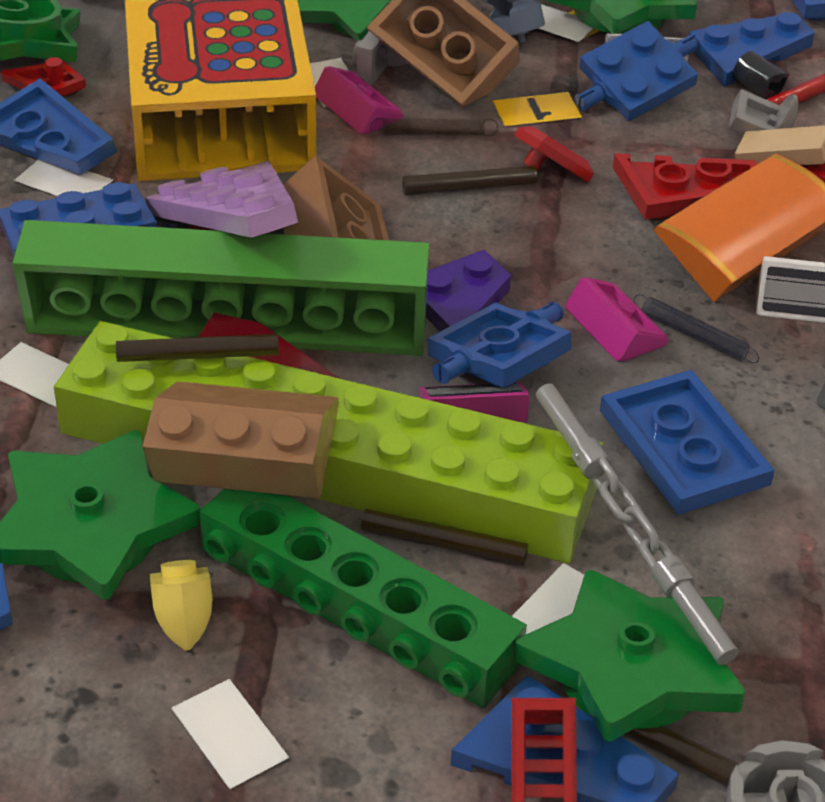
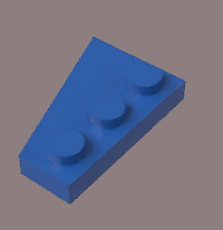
M783 12L777 16L761 19L749 18L738 23L710 25L704 29L689 31V35L695 34V37H698L701 48L694 51V54L724 87L735 82L733 77L735 64L746 52L753 51L766 60L781 61L811 47L815 32L796 12Z
M527 675L451 750L450 765L472 772L474 766L504 775V783L511 785L512 698L562 697ZM576 707L577 802H665L676 789L679 773L622 736L611 742L605 741L593 718ZM526 725V735H563V725ZM526 749V759L563 760V749ZM526 773V784L563 785V773Z

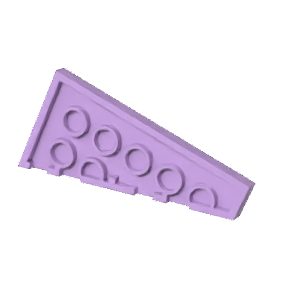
M269 160L229 172L227 167L211 169L200 173L201 181L186 184L185 180L164 183L158 186V194L145 197L147 206L153 216L250 238L298 223L294 203Z

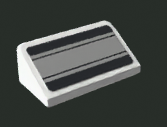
M764 256L756 291L757 315L825 323V263Z

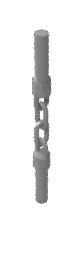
M550 383L541 386L535 395L537 400L573 451L571 457L583 475L593 481L613 514L624 522L627 533L651 568V574L667 598L674 599L717 664L725 665L736 658L739 651L695 589L693 576L679 556L673 555L669 547L659 540L656 530L628 488L618 481L617 475L611 467L610 457L598 440L588 435L556 387ZM606 473L609 480L603 482L600 476ZM617 491L621 493L629 505L625 512L620 509L613 498ZM639 522L649 538L643 540L633 526V523ZM659 549L665 558L657 562L653 555Z

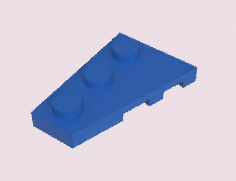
M38 79L0 103L1 146L80 175L117 152L114 139L42 79Z

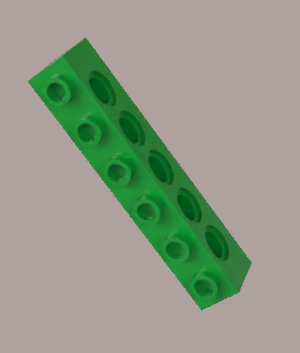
M223 489L200 510L202 549L214 560L220 563H227L249 575L260 586L273 589L296 602L307 613L323 617L344 629L353 639L367 642L390 655L402 667L414 669L441 684L446 691L456 697L465 698L484 709L520 667V664L514 661L515 640L526 634L527 624L288 495Z

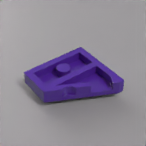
M485 250L428 270L426 318L439 331H442L491 304L499 302L510 290L511 274Z

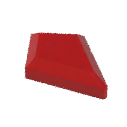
M57 57L47 59L45 64L1 71L3 82L21 90L38 79H42L62 97L77 93L86 87L85 78Z
M522 126L516 130L514 136L532 147L523 163L528 166L535 165L537 172L546 157H549L588 183L594 176L586 159L535 127Z

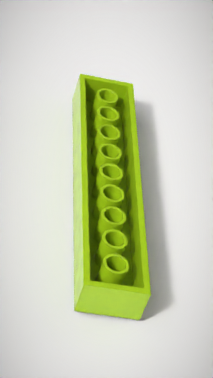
M99 321L53 386L60 433L101 444L133 430L140 431L143 443L155 398L177 381L338 397L339 407L319 500L361 511L370 509L529 543V554L571 564L597 490L593 481L583 475L572 459L573 451L559 431L248 356L117 362L116 341L171 338Z

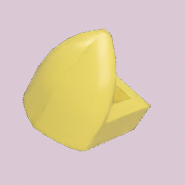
M194 560L161 564V572L150 573L153 609L157 621L165 634L183 650L188 651L192 649L203 635L211 616L212 590L209 571L207 567L196 568V561Z

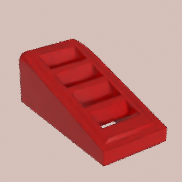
M512 698L511 802H525V798H564V802H577L576 698ZM526 725H563V735H526ZM526 749H563V760L526 759ZM526 773H563V785L526 784Z

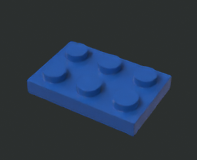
M111 183L104 186L102 190L86 193L68 191L59 194L55 199L39 202L21 200L11 204L10 207L0 209L1 228L13 257L24 220L157 227V222L135 183Z
M692 369L602 395L600 412L677 515L772 484L774 468Z

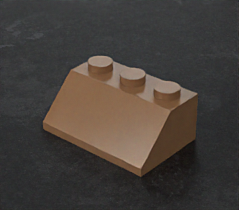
M391 0L367 27L369 32L461 107L493 92L520 62L518 41L466 0Z
M316 155L283 184L294 203L298 223L283 227L285 235L389 240L380 204Z
M177 381L155 398L142 448L155 482L320 499L339 407V398Z

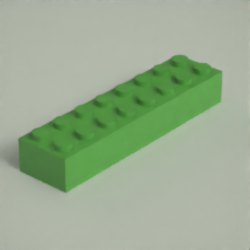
M24 220L12 262L27 333L89 337L99 321L170 338H193L200 335L212 314L216 312L262 323L297 349L423 356L429 243L266 233L250 238L213 230Z

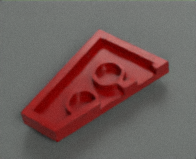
M614 153L613 169L644 220L674 216L758 163L755 160L701 158L697 161L696 165L679 164L672 162V156L655 155L654 163L631 161L630 154Z

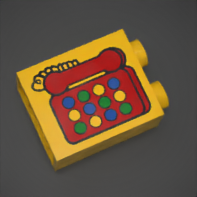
M125 0L131 109L138 181L200 178V173L211 169L227 167L229 172L268 160L276 173L296 172L316 155V93L298 0Z

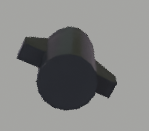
M753 51L743 54L738 59L733 70V77L736 81L764 99L781 93L790 76L789 73Z

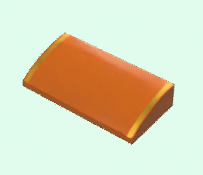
M775 153L660 223L653 231L712 301L716 302L761 271L764 256L782 258L825 229V183L801 165Z

